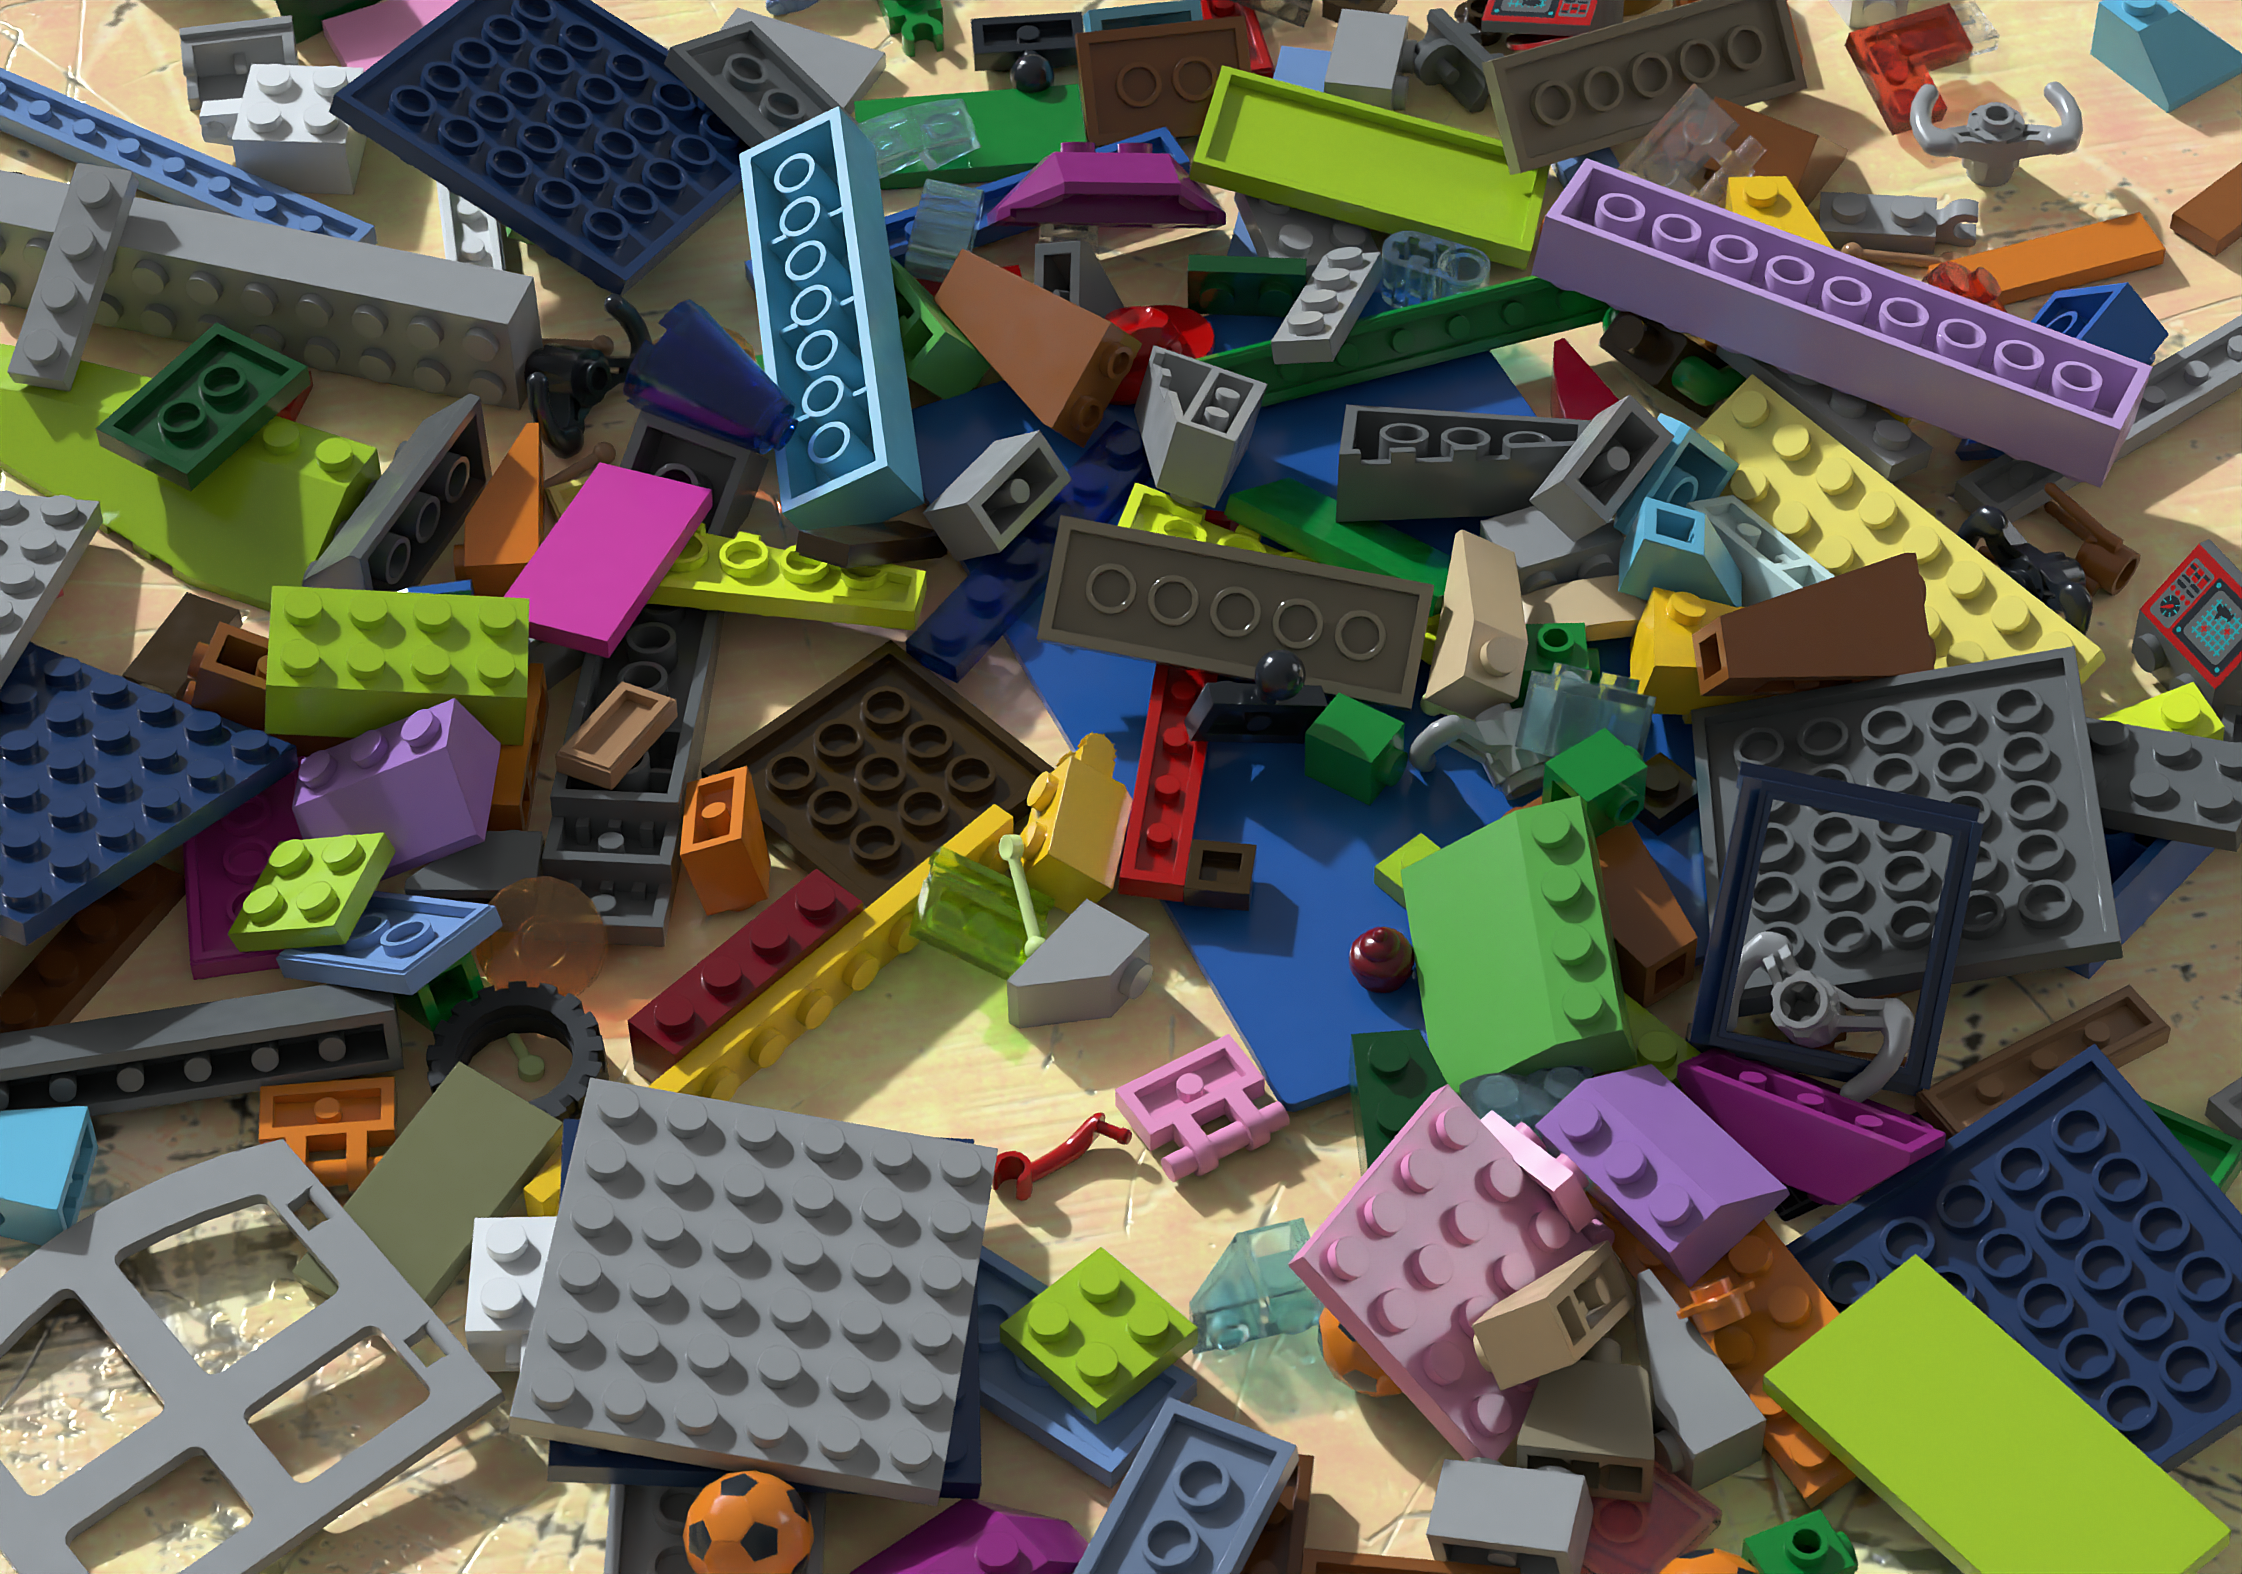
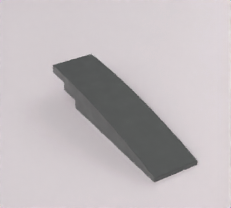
M645 604L609 658L585 652L563 745L621 682L676 699L678 717L612 790L559 773L556 770L550 795L552 818L542 855L544 878L533 920L535 941L665 947L682 863L680 847L687 782L695 781L698 777L725 611Z

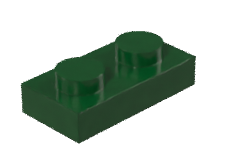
M1189 254L1187 270L1188 309L1199 314L1286 317L1306 285L1307 259Z

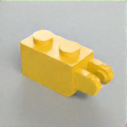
M1093 732L1089 735L1087 734L1080 741V744L1077 746L1079 749L1076 752L1070 751L1058 760L1057 768L1053 772L1048 773L1045 771L1035 780L1027 797V805L1032 807L1028 825L1020 834L1024 842V853L1021 861L1029 892L1070 915L1086 899L1096 904L1113 890L1133 801L1125 785L1112 778L1116 763L1114 759L1117 757L1115 755L1117 750L1114 749L1115 744H1112L1105 737V734Z

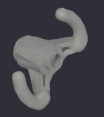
M2057 81L2048 83L2044 88V97L2056 109L2061 119V125L2054 128L2047 125L2025 124L2018 111L2001 102H1991L1975 108L1969 113L1967 125L1950 127L1945 130L1937 128L1933 125L1931 118L1932 109L1939 97V92L1931 84L1923 85L1911 104L1910 124L1913 135L1923 151L1928 155L1936 157L1953 156L1962 158V167L1966 169L1968 178L1972 182L1984 187H1998L2007 183L2012 177L2013 170L2019 167L2021 159L2048 154L2063 155L2073 152L2078 148L2083 133L2081 110L2075 98Z
M1575 671L1555 675L1546 682L1544 689L1538 693L1534 700L1522 708L1512 709L1510 703H1501L1480 713L1475 718V721L1467 718L1462 719L1456 715L1443 717L1431 723L1416 737L1410 746L1409 761L1417 770L1430 772L1435 768L1437 762L1434 753L1448 745L1482 763L1494 789L1503 792L1507 800L1528 795L1543 787L1545 762L1550 760L1542 739L1551 725L1558 722L1578 704L1585 691L1583 678Z
M1768 931L1754 936L1743 946L1726 1031L1732 1032L1737 1027L1739 1002L1750 976L1759 967H1766L1774 986L1770 993L1773 998L1774 1007L1770 1016L1775 1025L1795 1044L1816 1048L1830 1044L1841 1032H1882L1884 1043L1877 1056L1864 1071L1842 1086L1840 1096L1862 1103L1881 1090L1898 1070L1910 1046L1915 1022L1910 1009L1897 998H1854L1831 985L1824 978L1800 968L1793 955V946L1786 936ZM1787 972L1790 977L1785 979L1783 974ZM1845 1008L1856 1014H1864V1016L1847 1015Z

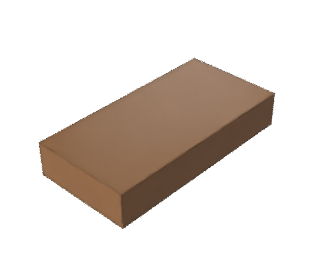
M621 682L555 754L557 772L612 790L678 717L676 699Z

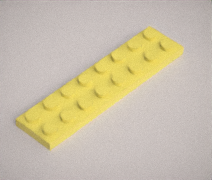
M1751 374L1696 431L1739 464L1719 497L1734 495L1834 576L1903 553H1916L1919 574L1923 577L1926 584V601L1924 606L1928 632L1933 638L1936 647L1934 669L2075 646L2082 685L2106 660L2100 647L1755 375Z

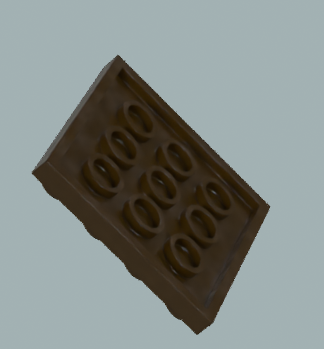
M889 640L702 768L701 776L705 778L747 766L752 776L765 839L806 873L810 874L815 869H818L863 901V910H865L993 804H996L1012 815L1014 824L1031 813L1032 807L1027 805V797L1033 783L1043 772L1051 773L1055 769L896 643Z

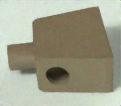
M1602 1337L1575 1364L1540 1376L1518 1435L1516 1467L1534 1470L1543 1466L1565 1468L1575 1475L1585 1476L1589 1494L1592 1497L1652 1503L1655 1447L1648 1372L1641 1366L1621 1364V1346L1610 1338Z

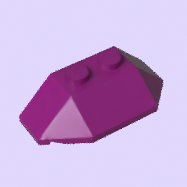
M1063 142L1061 143V152H1053L1044 157L987 214V226L1216 229L1226 225V212L1196 181H1192L1189 178V174L1170 154L1152 153V144L1120 143L1118 144V153L1095 152V143Z
M1713 1047L1678 1064L1676 1077L1693 1103L1781 1183L1807 1192V1197L1819 1204L1830 1206L1842 1205L1945 1146L1946 1133L1934 1129L1932 1125L1918 1117L1870 1099H1866L1862 1103L1840 1096L1841 1089L1762 1061L1745 1060L1735 1056L1733 1052Z
M961 1499L852 1570L849 1574H1073L1089 1543L1066 1520L977 1499Z

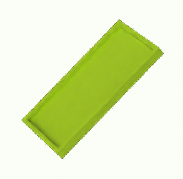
M1222 65L1192 161L1189 178L1199 183L1526 270L1532 251L1550 165L1510 175L1502 141L1499 139Z
M1917 1254L1913 1255L1763 1376L1762 1390L1964 1574H2195L2229 1545L2232 1530Z

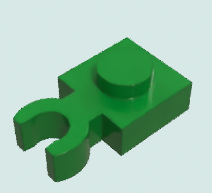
M877 0L889 34H902V49L906 56L909 58L915 57V43L920 40L931 41L937 52L944 50L943 7L940 0Z

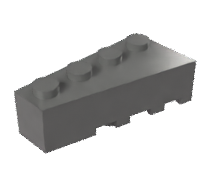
M1346 405L1339 451L1336 522L1500 516L1534 506L1529 501L1530 498L1590 424L1591 420Z

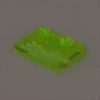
M941 846L930 856L928 864L931 867L928 877L923 880L908 935L1004 980H1008L1028 959L1024 948L1028 937L1013 879ZM1028 887L1041 937L1045 939L1049 925L1046 923L1049 910L1054 906L1055 899Z

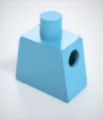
M68 1106L0 1111L1 1237L43 1246L56 1235L77 1223L98 1151V1144L88 1107Z

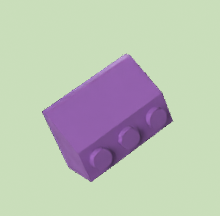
M454 698L429 709L419 710L409 717L379 729L369 730L359 737L329 749L317 751L309 757L301 759L292 810L302 838L315 839L343 835L385 833L396 852L380 881L484 842L501 743Z
M1652 1064L1585 1079L1535 1125L1551 1155L1556 1159L1560 1154H1565L1574 1161L1589 1181V1186L1585 1190L1688 1288L1790 1195L1788 1189Z

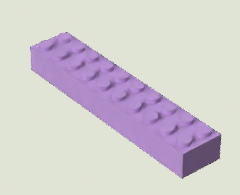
M1587 158L1545 216L1531 273L1533 276L1551 282L1560 289L1579 292L1603 301L1616 310L1635 313L1659 322L1672 331L1694 335L1718 344L1728 352L1750 356L1774 365L1784 373L1806 377L1830 386L1834 390L1836 389L1842 393L1851 394L1886 407L1896 415L1913 417L1945 429L1955 437L1977 441L2001 450L2011 458L2033 462L2057 471L2072 481L2086 482L2100 488L2133 426L2153 368L2139 361Z

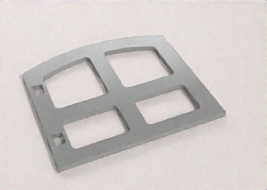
M283 1139L223 1154L167 1175L109 1203L56 1235L0 1278V1359L29 1329L62 1300L74 1298L80 1301L164 1404L163 1411L158 1416L42 1495H28L0 1460V1552L17 1574H89L70 1550V1544L73 1539L190 1458L204 1456L210 1460L254 1516L247 1526L178 1574H258L504 1402L505 1397L499 1386ZM311 1199L328 1220L321 1222L308 1231L293 1212L304 1206ZM257 1204H266L277 1214L338 1285V1291L325 1302L218 1374H208L199 1366L122 1273L119 1265L125 1258L201 1223ZM426 1334L446 1355L427 1368L410 1349V1347L421 1341ZM372 1335L382 1337L430 1392L428 1399L313 1480L306 1483L295 1481L248 1425L250 1418L364 1338Z

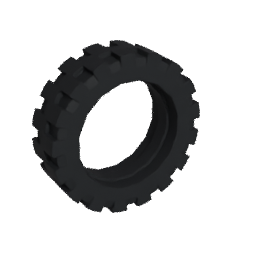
M526 981L508 982V988L495 990L494 985L477 991V998L469 1003L464 998L451 1008L452 1016L448 1021L441 1019L433 1032L435 1045H428L426 1052V1062L429 1070L427 1076L432 1094L459 1061L468 1066L473 1056L486 1045L511 1033H537L556 1039L570 1050L573 1056L572 1065L564 1080L547 1095L529 1101L532 1105L563 1122V1119L580 1120L590 1077L609 1081L608 1062L603 1038L600 1035L599 1025L591 1011L586 1014L584 1013L583 1004L576 996L568 993L564 997L558 994L557 987L550 984L540 983L539 987L535 988L527 987Z

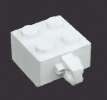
M251 64L243 98L203 101L199 115L203 140L208 143L233 146L237 168L293 192L354 195L367 136L356 132L351 126L329 113L334 94L364 72V68Z
M557 1216L474 1219L465 1335L469 1353L485 1372L521 1370Z

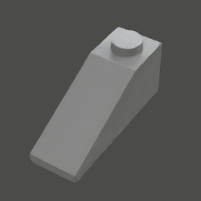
M1648 1269L1639 1273L1636 1286L1634 1322L1640 1366L1648 1372L1655 1461L1664 1473L1668 1475L1674 1473L1689 1495L1761 1460L1766 1418L1688 1318L1678 1319L1676 1312L1680 1310V1307L1652 1271Z

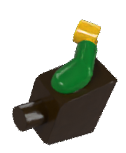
M1612 307L1607 310L1603 317L1602 327L1604 334L1600 338L1598 345L1656 390L1703 418H1707L1717 402L1730 397L1747 380V378L1715 354L1716 351L1694 335L1672 331L1659 322L1632 312L1619 311Z

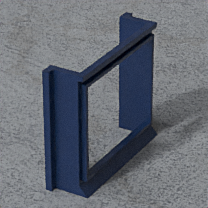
M1741 761L1736 784L1739 794L1693 1021L1688 1023L1685 1041L1701 1053L1717 1047L1733 1052L1735 1056L1745 1060L1762 1061L1793 1072L1846 1083L1864 1071L1872 1059L1809 1048L1733 1031L1730 1032L1726 1031L1773 800L1952 835L1905 1066L1900 1065L1896 1073L1881 1089L1916 1096V1093L1923 1089L1930 1090L1984 824L1978 822L1980 808Z

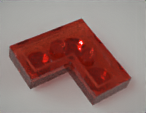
M1950 3L1850 32L1844 45L1892 136L1912 130L1910 124L1911 104L1917 92L1925 84H1931L1936 87L1929 72L1969 60L1974 48ZM1940 93L1932 109V123L1943 121L1948 109Z

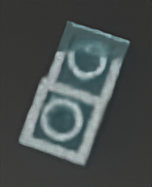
M962 98L926 102L905 107L856 125L875 146L879 179L921 159L929 171L981 147L967 105Z

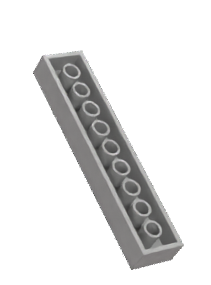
M0 170V304L24 309L29 308L70 184ZM134 197L93 323L103 326H111L189 343L195 342L217 322L310 368L456 398H463L468 394H473L481 397V403L520 410L527 398V385L524 377L527 359L533 351L543 348L533 276Z

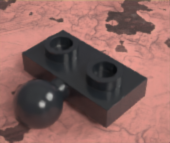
M1082 12L971 19L975 71H1007L1011 69L1010 82L1013 89L1026 93H1038L1053 86L1055 80L1053 68L1078 65L1075 35L1076 33L1084 32Z
M1282 649L1270 651L1262 656L1256 665V684H1243L1233 681L1206 684L1184 720L1190 741L1304 744L1305 732L1328 706L1323 688L1320 685H1304L1306 670L1303 662L1297 655Z

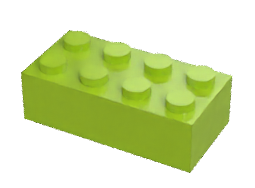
M272 586L266 675L265 734L356 738L369 730L379 729L409 717L419 710L429 709L455 698L501 745L523 746L528 685L529 598Z

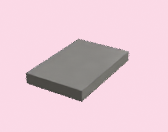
M737 8L719 30L752 21L850 115L855 110L854 101H860L864 98L886 68L885 52L741 8Z

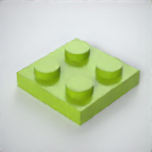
M385 833L280 841L276 849L271 853L269 861L250 895L245 899L241 911L228 932V936L239 952L346 944L396 852L395 848Z
M1102 1247L1095 1250L999 1325L1000 1342L1096 1425L1198 1344V1327Z

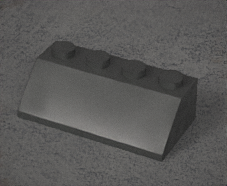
M468 394L424 419L409 440L403 441L398 446L391 464L379 480L371 482L365 492L363 501L349 520H344L340 523L333 541L319 560L310 563L305 571L302 587L397 592L420 584L464 524L466 516L492 478L481 397Z

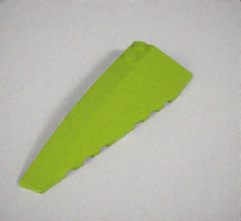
M0 343V468L46 497L66 495L78 500L100 501L103 519L99 527L101 531L108 535L115 531L132 542L135 552L151 562L156 558L162 560L172 567L174 576L191 586L270 612L272 586L302 587L303 577L310 563L319 560L333 541L340 523L344 520H349L363 501L368 486L371 482L379 480L382 476L377 448L275 416L197 487L189 491L101 447L95 428L152 378L80 360L70 392L14 383L7 370L15 346Z

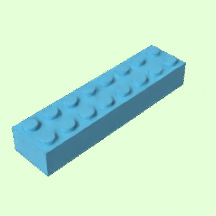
M838 106L739 154L782 514L798 530L884 522L925 503L875 146Z

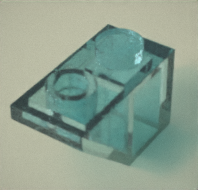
M1304 1218L1236 1233L1189 1302V1320L1198 1327V1344L1192 1348L1193 1354L1214 1349L1231 1350L1248 1341L1282 1333L1287 1335L1298 1334L1319 1324V1317L1325 1307L1324 1304L1288 1266L1290 1261L1311 1238Z

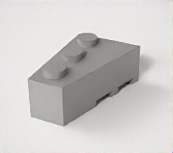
M1153 345L1134 413L1156 488L1169 492L1171 498L1180 504L1197 508L1207 505L1215 508L1248 448L1268 384Z

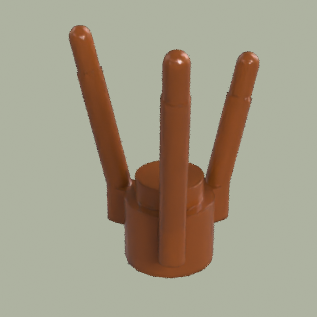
M2052 482L2047 483L2044 487L2045 492L2059 506L2049 501L2045 503L2044 510L2084 541L2075 560L2084 570L2087 591L2091 597L2097 593L2100 587L2112 595L2118 594L2135 573L2140 561V554L2124 545L2122 538L2102 526ZM1981 546L1978 549V552L1985 558L1996 562L1987 546Z

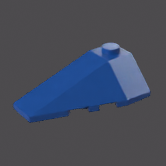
M2128 282L2055 291L2030 321L2149 366L2152 365L2156 358L2154 352L2169 335ZM1962 439L1955 451V454L1961 461L1994 459L2005 454L2001 450L1971 439Z

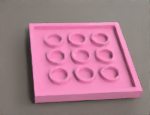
M1447 1084L1434 1091L1290 1261L1288 1266L1465 1461L1476 1457L1497 1461L1521 1430L1540 1377L1500 1390L1493 1373L1487 1372L1478 1360L1474 1348L1475 1333L1471 1325L1493 1305L1591 1248L1593 1244L1581 1231L1575 1233L1570 1229L1568 1221L1558 1211L1555 1202L1535 1181L1522 1172L1519 1165L1513 1161L1511 1153Z

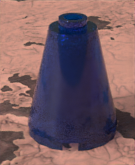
M689 299L678 303L658 322L667 331L655 345L646 339L628 370L623 387V394L630 398L626 401L638 410L761 455L768 453L772 448L777 451L783 449L791 440L798 426V420L793 417L796 409L795 403L704 307Z

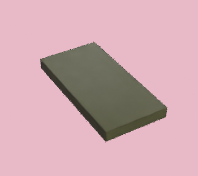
M459 1061L346 1202L343 1209L432 1309L471 1259L474 1219L504 1217L522 1194L523 1188L533 1180L562 1143L563 1122ZM307 1251L292 1270V1274L299 1283L327 1300L338 1291L339 1287Z

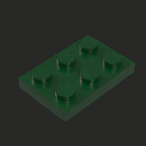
M216 322L95 428L101 447L192 491L311 384L308 367Z

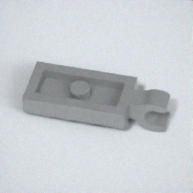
M1821 192L1819 227L1834 249H1842L1845 244L1854 242L1859 244L1862 249L1934 254L1935 242L1950 243L1958 247L1975 245L1976 224L1970 223H1978L1979 202L1972 199H1958L1950 202L1942 209H1937V198Z

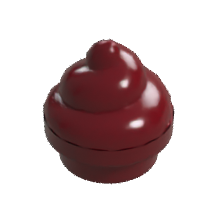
M1384 926L1374 927L1361 934L1352 943L1349 952L1351 972L1357 978L1359 984L1369 991L1375 993L1393 992L1402 987L1414 971L1415 958L1413 946L1402 933L1393 928Z

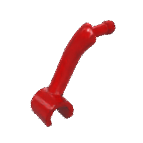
M1102 1112L1096 1113L1086 1119L1065 1142L1032 1162L1021 1152L1007 1151L999 1154L996 1159L992 1189L996 1191L1004 1181L1016 1179V1199L1025 1201L1032 1194L1033 1182L1078 1160L1100 1134L1116 1140L1119 1144L1128 1145L1132 1139V1132L1127 1128H1120L1105 1122V1114Z

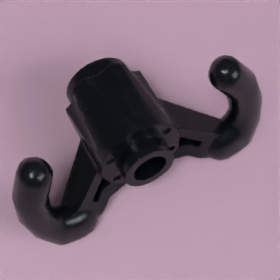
M613 293L609 295L604 301V309L620 323L626 332L631 346L630 356H604L600 350L548 343L544 345V348L533 351L527 359L524 377L533 423H539L543 443L558 458L567 459L581 451L584 444V419L593 406L602 402L607 392L619 383H632L634 385L646 383L655 370L654 347L646 323L637 309L619 294ZM610 368H619V371H611Z
M1989 505L1978 507L1963 522L1956 535L1974 549L1979 539L1984 538L1986 546L2004 573L2055 613H2064L2065 621L2086 636L2093 610V600L2086 589V577L2081 565L2075 559L2065 556L2063 552L2044 553L2028 543L2007 519L2004 512L1998 508Z

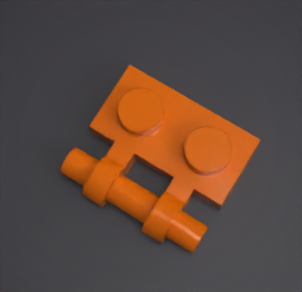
M395 1077L260 1086L259 1144L283 1139L324 1187L348 1186L349 1192H355L383 1157H370V1148L392 1146L397 1140L398 1093ZM346 1150V1159L309 1161V1152Z

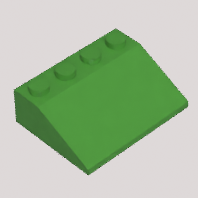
M1580 796L1515 810L1400 870L1429 1050L1448 1085L1465 1103L1637 1065L1595 833Z

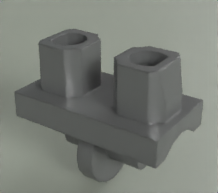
M1443 8L1429 9L1427 33L1423 40L1415 45V53L1417 54L1413 67L1415 76L1425 85L1434 86L1441 84L1469 112L1483 111L1489 90L1482 63L1504 57L1502 53L1490 54L1481 46V33L1470 22L1457 23Z

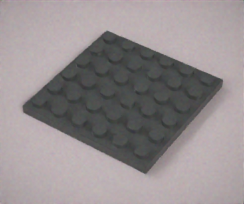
M2075 646L1691 710L1710 932L1739 794L1736 784L1741 761L1980 808L1978 822L1984 824L1951 985L2123 958ZM1773 800L1744 945L1761 932L1768 931L1782 934L1792 944L1793 955L1800 968L1824 978L1831 985L1854 998H1868L1921 989L1952 835ZM1759 967L1754 970L1747 981L1739 1002L1738 1017L1773 1011V998L1770 993L1774 986L1766 967ZM1787 972L1783 974L1785 979L1790 977Z

